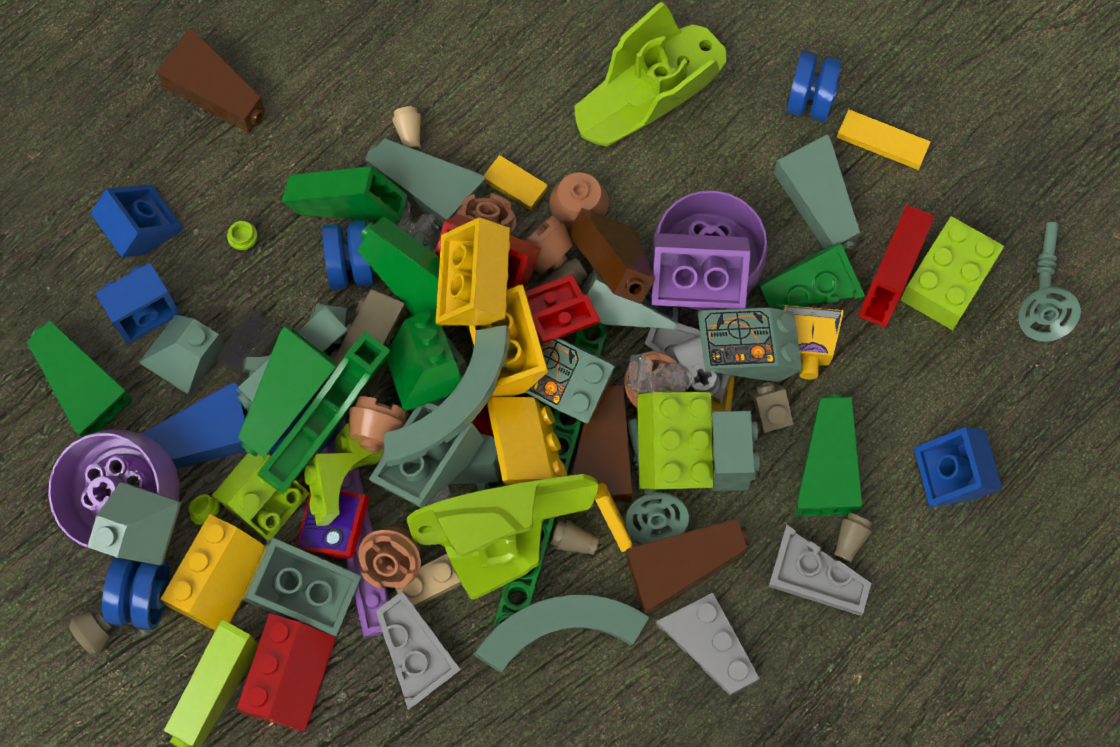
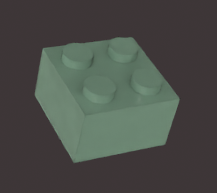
M751 411L712 412L713 488H710V491L748 490L751 481L756 480V471H759V453L753 452L754 441H757L758 429L757 422H751Z

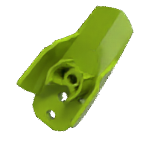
M663 2L658 3L621 36L618 45L613 50L605 81L575 105V119L581 137L594 144L608 147L657 120L698 93L719 74L726 64L725 47L708 28L692 24L679 29L668 7ZM706 47V48H708V49H710V50H709V51H703V50H701V49Z
M579 474L482 490L442 500L415 510L407 517V522L412 539L422 545L441 544L444 546L453 569L466 593L471 599H477L526 575L533 568L539 565L543 521L548 518L588 510L595 500V495H597L598 482L592 476Z

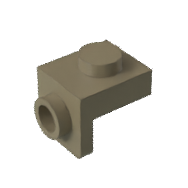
M765 382L757 385L756 390L749 392L750 399L755 403L762 432L766 433L794 424L785 388L779 384H774V382Z

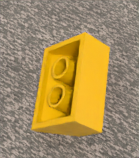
M478 217L441 235L436 324L486 326L505 318L507 309L506 290L509 277V227Z
M523 284L506 290L507 309L505 318L486 326L468 325L474 345L476 330L507 325L510 330L507 360L505 366L501 369L496 381V389L491 397H513L525 393L548 373Z
M490 397L487 406L503 482L506 485L567 476L565 466L559 458L558 451L561 450V445L553 431L552 424L555 423V418L551 409L541 404L535 397Z
M209 514L160 599L169 608L216 631L222 619L231 624L243 603V595L265 545L239 528Z

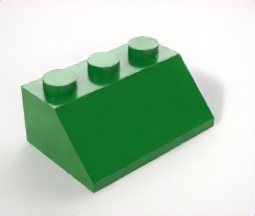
M436 310L419 312L413 317L405 319L388 348L390 352L386 359L404 412L451 395L461 381L457 364L441 325L436 324Z

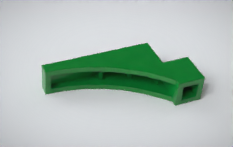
M364 331L345 354L336 370L290 433L260 469L257 476L284 495L349 414V408L354 407L365 387L384 365L390 349Z

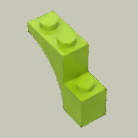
M349 423L344 426L335 438V450L337 453L316 454L305 467L304 478L311 492L310 511L312 515H315L316 526L329 525L340 514L339 493L345 476L359 467L377 464L383 454V450L372 452L360 446L361 443L353 440L349 436Z

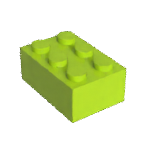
M951 216L908 283L900 301L953 331L999 257L1004 245Z
M651 392L637 394L639 489L713 488L711 392Z

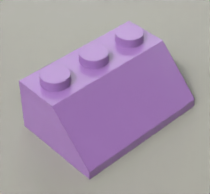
M655 233L653 274L655 280L652 284L651 305L745 309L750 263L749 239L746 237Z

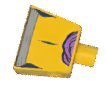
M785 305L783 310L794 312L803 369L800 371L799 376L808 380L817 379L819 365L828 366L833 358L843 310Z

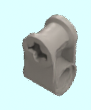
M701 335L674 346L673 350L694 390L696 392H711V397L716 395L720 390L721 381L718 373L705 371ZM703 376L708 377L709 384L706 386L702 384L701 378Z

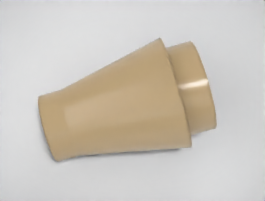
M412 106L396 109L392 121L402 145L417 151L420 150L421 114L417 113V108Z

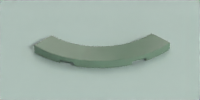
M507 325L476 330L475 345L469 366L451 395L422 419L406 427L384 433V462L388 467L403 464L428 454V450L444 441L446 443L449 442L476 418L495 391L496 381L501 369L505 366L510 330Z
M592 595L553 597L522 608L506 618L481 641L473 655L496 671L502 672L510 660L529 643L548 633L573 628H587L604 632L632 645L649 617L629 605L605 597Z

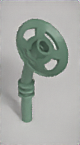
M1056 222L1046 223L1043 251L1038 257L1040 261L1037 264L1039 290L1030 294L1023 301L1018 312V322L1024 334L1033 340L1043 342L1058 340L1069 334L1076 327L1081 315L1080 304L1073 293L1064 288L1051 287L1052 275L1055 274L1054 268H1056L1055 262L1057 261L1055 248L1059 224ZM1051 293L1060 294L1066 298L1059 301L1057 298L1051 297ZM1034 299H1036L1030 306L1029 315L1025 316L1028 306ZM1067 308H1071V313H1070L1069 318H1068L1067 321L1061 326L1060 323L1063 321V319H1064L1065 316H1066ZM1035 321L1041 325H1049L1050 331H1039L1032 328L1031 325Z
M633 419L626 423L635 454L632 459L634 462H637L634 464L635 468L639 469L638 419ZM644 489L645 495L634 501L627 510L625 516L627 532L635 541L641 544L683 534L689 523L688 510L683 501L668 493H657V489ZM672 504H675L680 511L679 519L675 518V510ZM665 508L669 509L670 516L666 515ZM634 514H637V520L641 526L640 530L633 523ZM642 514H646L647 522L642 519ZM667 525L671 528L666 533L651 535L652 529H660Z

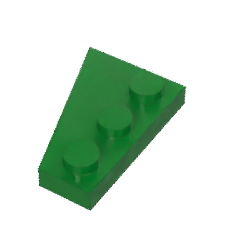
M839 242L757 283L768 307L783 310L785 305L808 307L810 304L838 302L840 299L866 297L844 248Z

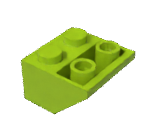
M247 453L212 496L231 514L268 541L276 535L310 493L295 480L284 495L257 476L260 469L271 456L266 454L263 458L259 454L255 457Z

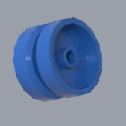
M801 50L786 114L800 117L805 111L807 100H812L809 114L811 120L826 123L830 106L834 104L840 81L838 75L842 59L827 56L823 59L820 73L815 72L818 59L816 53Z
M366 220L351 221L347 228L348 241H345L343 228L339 223L322 225L325 264L331 291L348 288L350 284V269H352L354 281L358 287L375 285L374 270L357 251L363 241L360 235L367 226Z
M114 557L107 572L103 589L102 614L104 621L107 624L125 626L132 621L133 626L138 629L152 631L156 629L161 621L166 605L160 598L169 585L168 562L164 559L163 565Z

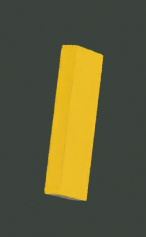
M849 109L837 134L838 139L919 170L931 142Z

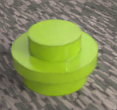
M245 221L235 222L227 233L229 244L236 250L250 249L255 245L258 238L256 228L251 223Z
M207 494L196 497L189 505L190 518L197 525H203L209 514L217 517L220 510V503L214 497H210Z

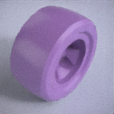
M699 191L686 195L676 201L664 213L656 228L655 233L746 237L749 239L750 245L747 296L754 290L763 274L768 252L766 231L763 223L751 206L729 193ZM654 240L652 244V257L654 253ZM689 307V308L697 309V310H722V309H723V308Z
M109 429L88 434L73 442L59 456L53 466L49 479L48 497L51 512L58 526L69 538L87 547L96 516L110 497L107 495L106 489H111L112 494L119 482L130 484L133 476L139 479L140 484L138 487L179 501L180 483L177 469L170 455L159 443L150 437L129 430ZM117 461H120L122 464V469L119 473L113 470V464Z

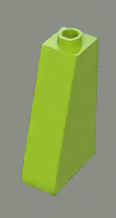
M223 619L220 621L164 729L165 732L172 736L169 741L177 747H201L253 662L258 643L250 634Z

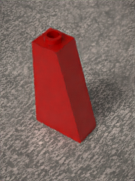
M906 205L858 317L886 328L933 222L934 215Z

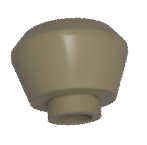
M90 611L71 618L69 624L70 631L80 645L90 654L100 653L111 637L109 629L112 628V625L104 621L101 612L96 615Z

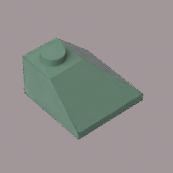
M175 315L140 360L139 364L187 395H190L225 349V345L218 333L194 318Z
M119 482L96 516L87 547L117 558L163 565L182 502L125 482Z

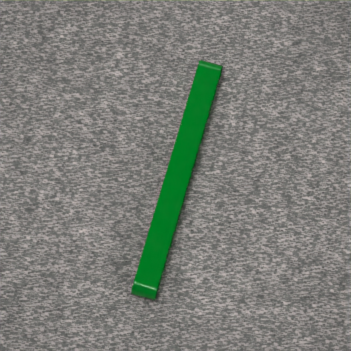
M600 322L579 330L574 344L602 357L606 339L605 325ZM588 333H595L600 338L595 341H589L584 336ZM555 409V423L552 426L560 445L566 446L568 449L567 453L559 455L568 476L583 422L574 418L576 420L574 425L565 426L560 420L570 415ZM557 517L548 518L543 521L541 532L543 540L540 542L539 565L535 567L531 574L524 575L505 585L494 621V628L520 609L532 605ZM520 592L527 599L522 605L515 606L509 602V597L513 593Z

